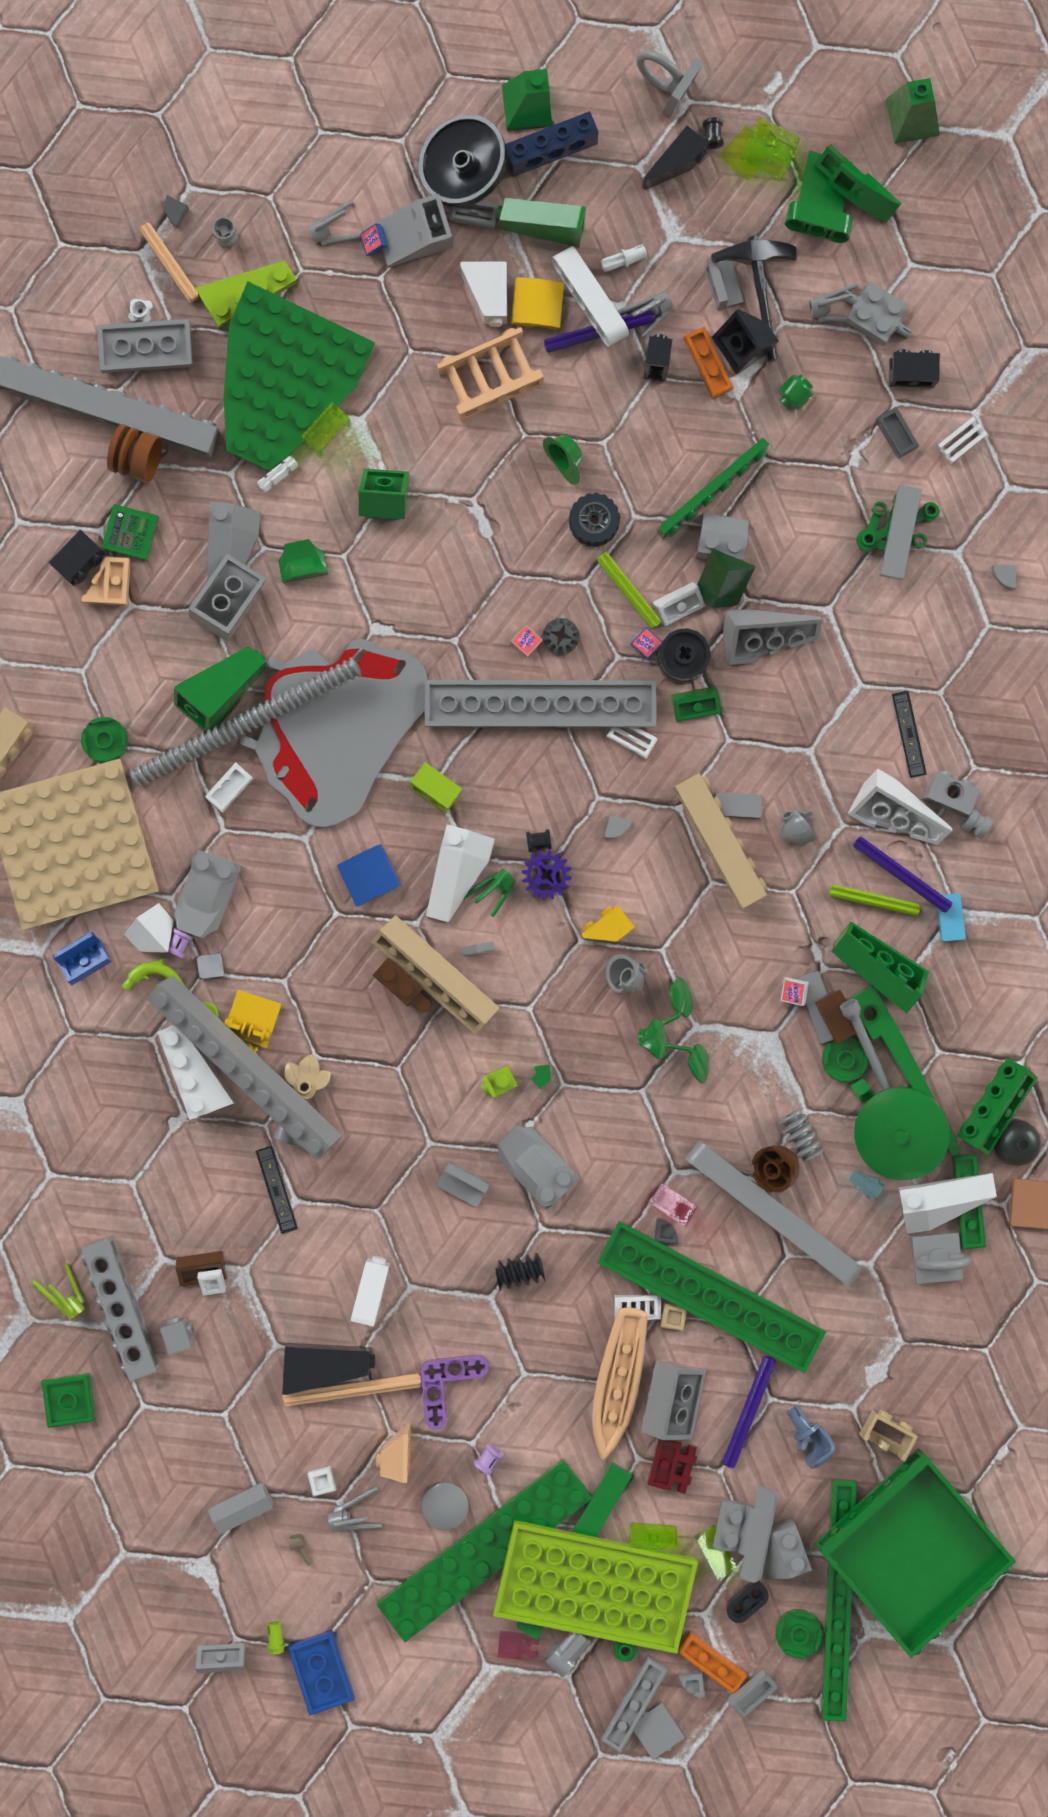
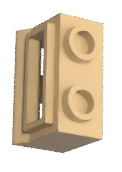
M872 1409L859 1435L864 1440H870L881 1449L889 1450L901 1460L906 1461L918 1437L912 1431L914 1427L902 1420L898 1424L891 1420L893 1417L891 1414L882 1409L879 1412ZM877 1419L905 1434L900 1444L873 1430Z

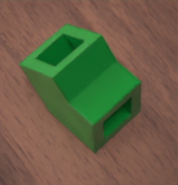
M549 1064L535 1066L536 1073L531 1077V1080L540 1089L551 1080Z
M859 1078L848 1085L861 1103L873 1096L871 1088L863 1078Z

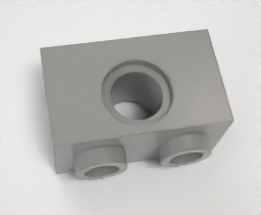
M943 770L932 774L922 800L962 817L969 816L980 792V789L975 788V783L962 779V781L954 779L952 773ZM948 787L955 788L957 792L955 798L948 796Z

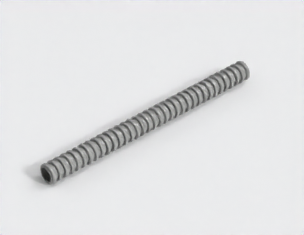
M351 657L349 658L350 661L347 662L345 660L342 665L337 664L336 668L331 667L330 671L327 672L325 670L323 671L324 674L321 675L319 673L316 678L311 677L310 681L305 680L303 685L299 683L297 688L293 686L291 691L286 690L285 694L282 695L280 693L277 698L274 696L271 701L266 700L265 704L260 703L259 707L254 706L251 711L248 709L245 714L240 713L239 717L234 716L232 721L228 719L226 724L222 722L220 727L215 726L214 730L209 729L206 734L203 732L200 737L195 736L194 740L189 739L188 743L183 742L182 746L177 745L174 750L171 748L168 753L163 752L162 756L157 755L155 760L151 758L149 763L145 761L143 766L138 765L137 769H130L132 780L141 788L143 783L149 784V780L154 781L156 777H162L163 773L166 775L169 773V770L174 771L175 767L180 768L181 764L186 765L189 760L192 762L195 757L200 758L201 754L206 755L207 751L212 752L213 748L218 749L220 744L226 745V741L232 742V738L237 739L240 734L243 736L246 731L251 732L252 728L257 729L258 725L263 726L265 725L264 722L267 721L269 723L272 718L277 719L278 715L283 716L284 712L289 713L290 709H297V705L303 706V702L309 703V699L315 700L317 695L322 696L323 692L328 693L329 689L334 690L335 686L338 685L340 687L343 682L348 683L349 679L354 680L355 676L360 677L362 672L358 663Z

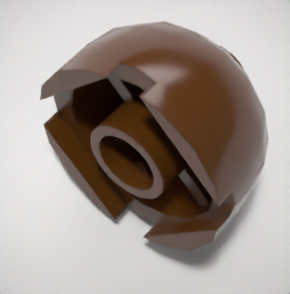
M772 1145L764 1147L755 1154L752 1160L755 1171L753 1177L757 1184L767 1192L781 1193L794 1185L799 1177L800 1164L798 1158L793 1151L785 1146Z

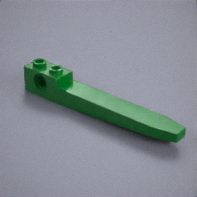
M869 985L847 998L846 1001L857 999L861 1007L859 1017L869 1039H880L907 1086L923 1091L935 1100L897 1024L874 986ZM868 1007L874 1011V1017L869 1021L864 1017V1011ZM950 1129L947 1151L949 1155L954 1156L961 1152Z

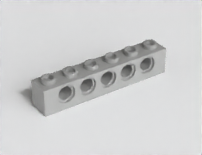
M113 1235L82 1247L81 1260L85 1266H88L90 1272L89 1282L92 1288H96L98 1294L97 1303L100 1310H104L106 1315L105 1325L108 1332H112L114 1337L113 1347L116 1354H120L122 1359L121 1369L124 1376H128L131 1382L157 1372L161 1366ZM99 1259H104L107 1262V1270L99 1268ZM107 1281H111L115 1284V1292H110L107 1290ZM115 1303H119L123 1306V1314H118L115 1312ZM123 1326H129L131 1328V1336H126L123 1334ZM130 1349H138L140 1358L132 1357Z

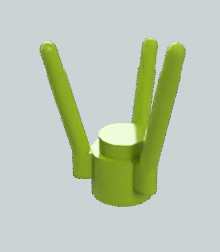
M66 1263L65 1268L76 1298L71 1295L64 1299L52 1284H49L48 1288L55 1297L36 1280H33L32 1284L59 1308L64 1316L66 1315L71 1320L85 1309L82 1303L86 1300L81 1295L70 1265Z

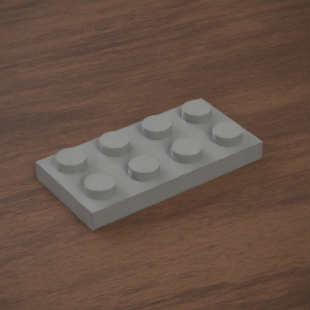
M189 319L97 325L100 371L102 373L193 367L191 322Z

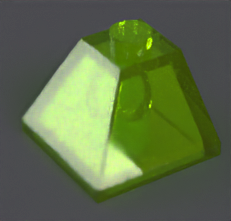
M760 117L741 160L782 179L801 137Z

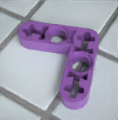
M467 1355L429 1359L423 1363L421 1381L425 1421L429 1428L438 1430L446 1423L444 1381L474 1379L485 1376L488 1372L489 1363L484 1356ZM477 1360L480 1361V1364L485 1365V1367L481 1368V1372H477L476 1368H469V1374H465L466 1366L464 1361H468V1366L475 1365ZM453 1362L459 1363L462 1368L461 1372L457 1375L451 1374L448 1370V1366ZM441 1363H445L444 1372L446 1376H441L442 1371L435 1372L433 1377L430 1376V1373L425 1372V1370H428L429 1365H433L434 1369H441ZM431 1388L438 1389L441 1394L440 1398L435 1401L430 1400L427 1396L428 1390ZM442 1404V1407H437L438 1416H442V1418L436 1424L433 1419L429 1418L433 1417V1407L428 1408V1405L437 1406Z

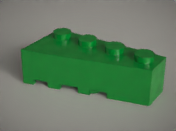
M850 921L836 939L831 952L907 1014L923 995L929 971Z

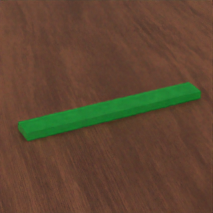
M611 1462L592 1494V1499L588 1501L571 1532L597 1537L631 1479L632 1473ZM524 1622L517 1623L519 1630L536 1640L544 1628L543 1626Z

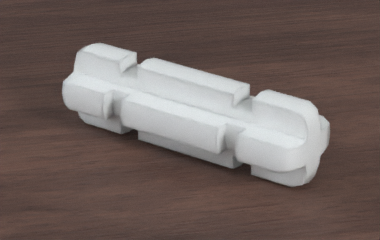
M288 456L283 464L277 465L266 474V478L263 477L257 482L259 488L264 493L268 492L273 484L279 483L289 474V471L292 472L298 467L297 462L292 456Z

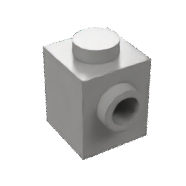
M175 1316L165 1320L166 1324L160 1330L168 1355L190 1349L195 1345L193 1338L195 1336L194 1326L192 1322L188 1323L187 1317L180 1319L179 1316Z

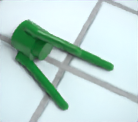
M502 868L498 873L495 872L491 877L470 889L464 899L489 883L492 885L475 899V903H479L494 889L500 893L504 890V893L490 914L491 917H494L507 896L514 890L511 885L515 882V879Z

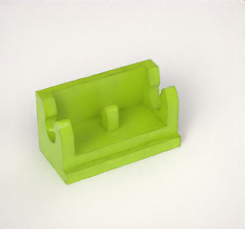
M424 762L409 784V789L444 814L448 813L462 791L461 787L426 762Z

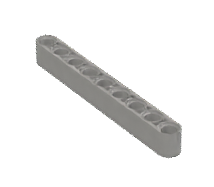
M700 1140L686 1156L685 1159L849 1287L864 1269Z

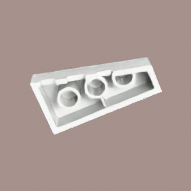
M171 1026L157 1032L190 1120L238 1102L228 1089L227 1084L213 1067L209 1058L179 1029Z

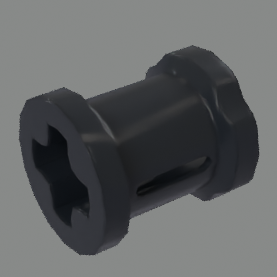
M718 117L704 120L702 124L705 129V140L708 141L707 148L716 149L724 145V139L721 137L723 120Z
M549 829L539 833L526 832L529 852L541 848L552 849Z

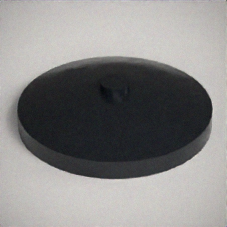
M467 114L446 120L433 130L422 147L419 157V175L423 186L431 196L439 194L442 204L446 206L466 207L478 203L493 192L505 173L508 160L506 142L498 128L484 117Z

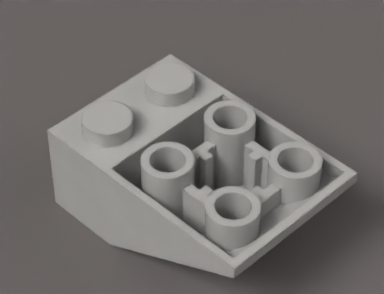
M439 194L416 200L376 222L381 224L388 245L382 249L388 267L453 248L452 234Z

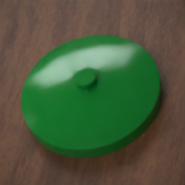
M891 1087L879 1091L864 1103L856 1118L854 1138L860 1156L872 1170L894 1180H913L929 1174L942 1162L949 1146L950 1128L945 1112L931 1096L911 1087Z

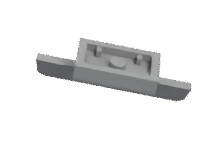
M765 1486L758 1487L755 1506L746 1502L722 1500L713 1547L717 1550L736 1551L744 1555L740 1579L753 1583L760 1581L762 1578L778 1501L776 1492Z

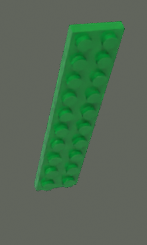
M619 1220L597 1260L598 1264L803 1373L809 1367L826 1334L824 1329Z
M563 1458L377 1601L376 1605L402 1640L407 1642L503 1568L514 1520L555 1528L590 1501L592 1495Z

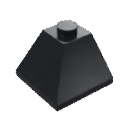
M740 309L736 310L712 336L736 375L764 357L779 342L767 322Z

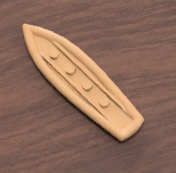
M620 1308L618 1310L596 1383L592 1424L595 1444L601 1460H605L620 1442L630 1423L636 1405L642 1374L648 1317L645 1311L637 1308Z

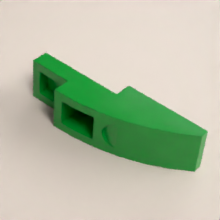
M832 144L826 147L815 163V166L830 179L827 182L853 204L882 221L888 222L902 204L869 173L864 175Z

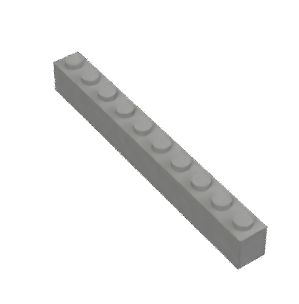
M7 355L6 358L0 356L1 391L114 428L125 424L130 428H137L140 435L143 432H149L161 436L163 444L209 459L213 457L221 433L216 424L209 420L203 419L201 422L195 420L188 413L181 412L179 415L173 413L172 409L166 406H152L149 401L142 398L133 400L123 392L116 391L112 393L99 384L87 385L80 378L72 377V379L63 377L64 375L56 370L48 372L42 370V367L29 362L26 365L20 363V360L13 356Z
M171 976L159 983L147 1000L317 1161L330 1151L343 1136L176 977Z

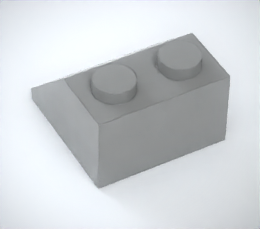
M703 513L695 558L708 560L712 548L743 561L748 538L749 520Z
M792 1517L774 1523L762 1573L764 1579H790L812 1571Z

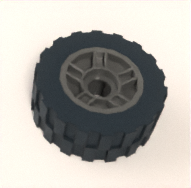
M588 493L586 496L578 498V501L573 504L572 510H570L569 527L574 538H577L581 544H586L589 547L605 545L614 538L618 531L620 513H618L617 505L607 495ZM591 516L593 518L599 517V521L594 524L590 521Z

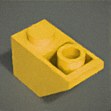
M610 905L600 913L602 918L595 923L591 920L582 927L584 933L581 936L583 939L617 942L635 926L618 905L615 908Z

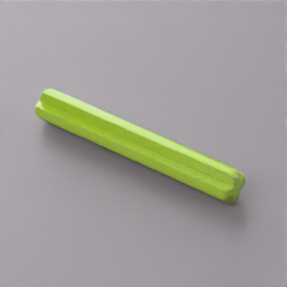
M607 552L601 554L597 558L598 563L649 627L654 629L659 626L661 619Z
M835 884L831 885L829 890V896L912 916H918L920 912V904Z

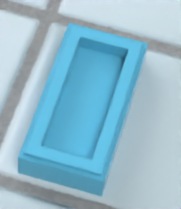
M960 893L943 895L953 905L946 913L937 908L941 942L966 939Z

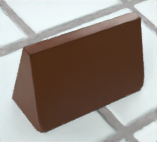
M841 990L830 992L815 1002L836 1044L857 1034L851 1020L844 1017L840 1009V1005L846 1002Z
M222 1251L178 1257L176 1259L175 1269L180 1287L199 1284L198 1272L218 1269L222 1270L224 1280H227Z

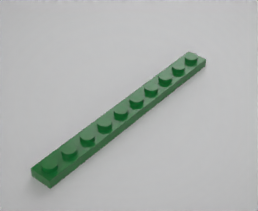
M831 1479L829 1529L856 1506L857 1482L855 1480ZM829 1561L827 1569L821 1718L823 1721L846 1722L852 1588Z

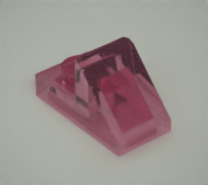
M662 1183L650 1204L684 1227L688 1225L698 1208L691 1200L681 1196Z

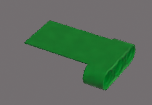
M809 150L799 201H793L789 204L785 226L795 232L835 243H845L849 240L853 218L850 215L842 213L845 197L827 183L830 179L815 166V163L822 154Z

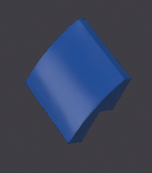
M382 844L376 845L337 865L356 907L401 886Z

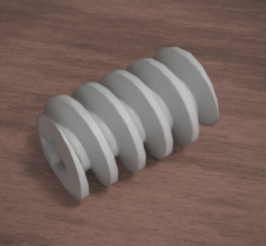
M798 1109L784 1116L777 1124L786 1125L781 1132L782 1134L790 1133L786 1142L794 1141L795 1143L790 1150H798L799 1152L796 1154V1157L807 1161L821 1154L824 1149L822 1147L816 1148L820 1141L812 1139L816 1133L815 1131H807L811 1127V1123H803L807 1115L799 1114L802 1109Z

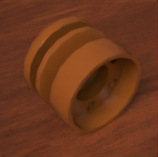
M125 424L119 425L109 445L107 454L108 470L113 473L119 472L122 476L130 472L132 479L143 483H150L161 459L163 447L161 436L149 432H143L140 435L137 428H130Z

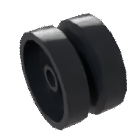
M689 628L677 629L669 633L662 641L657 655L658 667L662 675L669 681L677 684H689L697 680L707 668L711 657L710 646L706 638L698 631ZM680 654H685L687 656V660L685 657L681 659L679 657Z

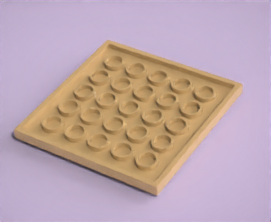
M121 759L0 792V854L23 931L160 892Z

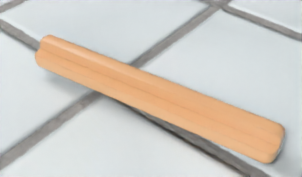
M150 223L142 225L140 227L142 235L188 302L192 303L199 298L198 292Z

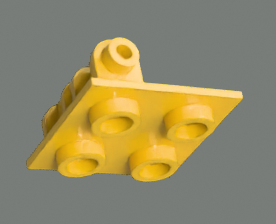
M238 989L229 1017L226 1018L224 1024L241 1040L267 1048L282 1004Z

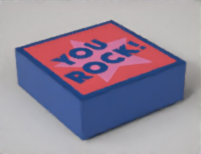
M376 223L360 234L366 256L372 257L388 246L381 224Z
M646 627L630 645L648 660L661 646L662 641Z

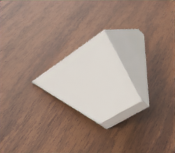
M158 903L137 917L124 935L139 952L168 953L173 922L175 920Z

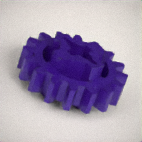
M540 850L539 857L537 858L533 854L530 855L532 862L525 861L524 863L528 870H522V874L527 875V878H524L522 883L529 884L526 891L533 889V897L541 894L542 900H545L546 895H549L551 900H553L554 893L556 892L560 896L563 895L561 888L568 889L569 886L565 881L572 879L571 876L566 875L571 870V867L564 866L567 859L560 861V853H557L554 857L551 850H548L547 855H544ZM542 860H551L555 863L552 866L544 865ZM535 867L538 871L537 877L531 880V871ZM541 868L546 872L552 871L551 881L541 879ZM561 870L562 880L560 884H558V882L556 881V873ZM540 885H549V887L552 890L545 891L537 887H539Z

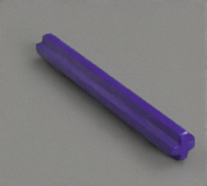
M649 309L635 317L630 314L623 316L622 319L629 330L653 323L654 314L652 309ZM592 325L545 339L544 346L546 351L550 353L601 337Z
M858 837L854 842L853 846L942 912L946 913L952 907L953 903L863 837Z
M764 1356L725 1453L723 1464L729 1468L736 1466L776 1364V1360L770 1356Z

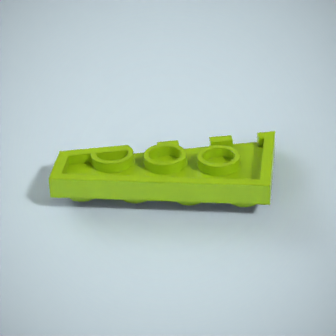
M285 260L195 288L219 329L230 323L247 281L276 295L298 283Z

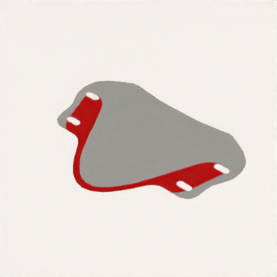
M356 639L348 645L340 659L333 665L285 668L275 673L268 680L265 687V701H271L274 696L277 698L280 693L282 695L285 694L286 690L291 691L293 686L297 688L299 683L303 685L305 680L310 681L311 677L316 678L317 674L320 673L322 675L324 674L323 671L326 670L328 672L331 667L336 668L337 664L342 665L345 660L347 662L350 661L349 658L354 657L360 648L365 650V654L357 662L362 672L360 677L355 676L354 680L349 679L348 683L343 682L342 686L339 687L337 685L334 690L329 689L328 693L323 692L322 696L317 695L315 700L311 698L309 703L303 702V706L297 705V709L294 710L292 708L289 713L284 712L283 716L278 715L277 719H271L281 746L279 753L267 771V780L288 799L296 814L305 822L313 826L328 827L348 819L362 808L372 784L402 736L425 710V680H428L422 663L413 655L405 651L384 649L364 639ZM400 660H404L406 662L405 667L400 674H395V667ZM283 766H288L289 771L282 780H279L277 774ZM311 798H315L317 801L311 812H306L305 806Z

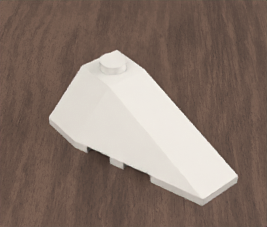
M993 1173L898 1187L907 1234L930 1231L997 1197Z

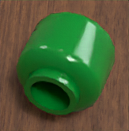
M792 375L779 388V393L782 396L779 401L787 409L793 407L799 410L812 398L813 392L811 389L813 386L803 375Z

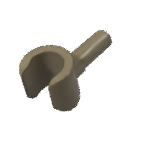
M296 1534L290 1536V1549H299L307 1566L311 1565L312 1561L304 1547L303 1535Z

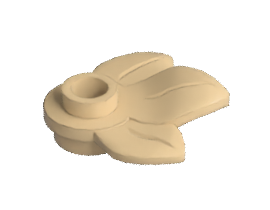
M313 1054L306 1056L299 1066L288 1062L285 1066L286 1081L293 1086V1089L304 1100L311 1099L317 1090L324 1089L330 1081L331 1072L320 1071L319 1062ZM307 1084L309 1089L305 1092L301 1091V1086Z

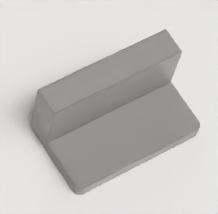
M708 258L705 264V271L717 311L742 304L743 297L732 261L713 263L712 259Z
M449 1161L437 1186L478 1207L490 1186V1182Z

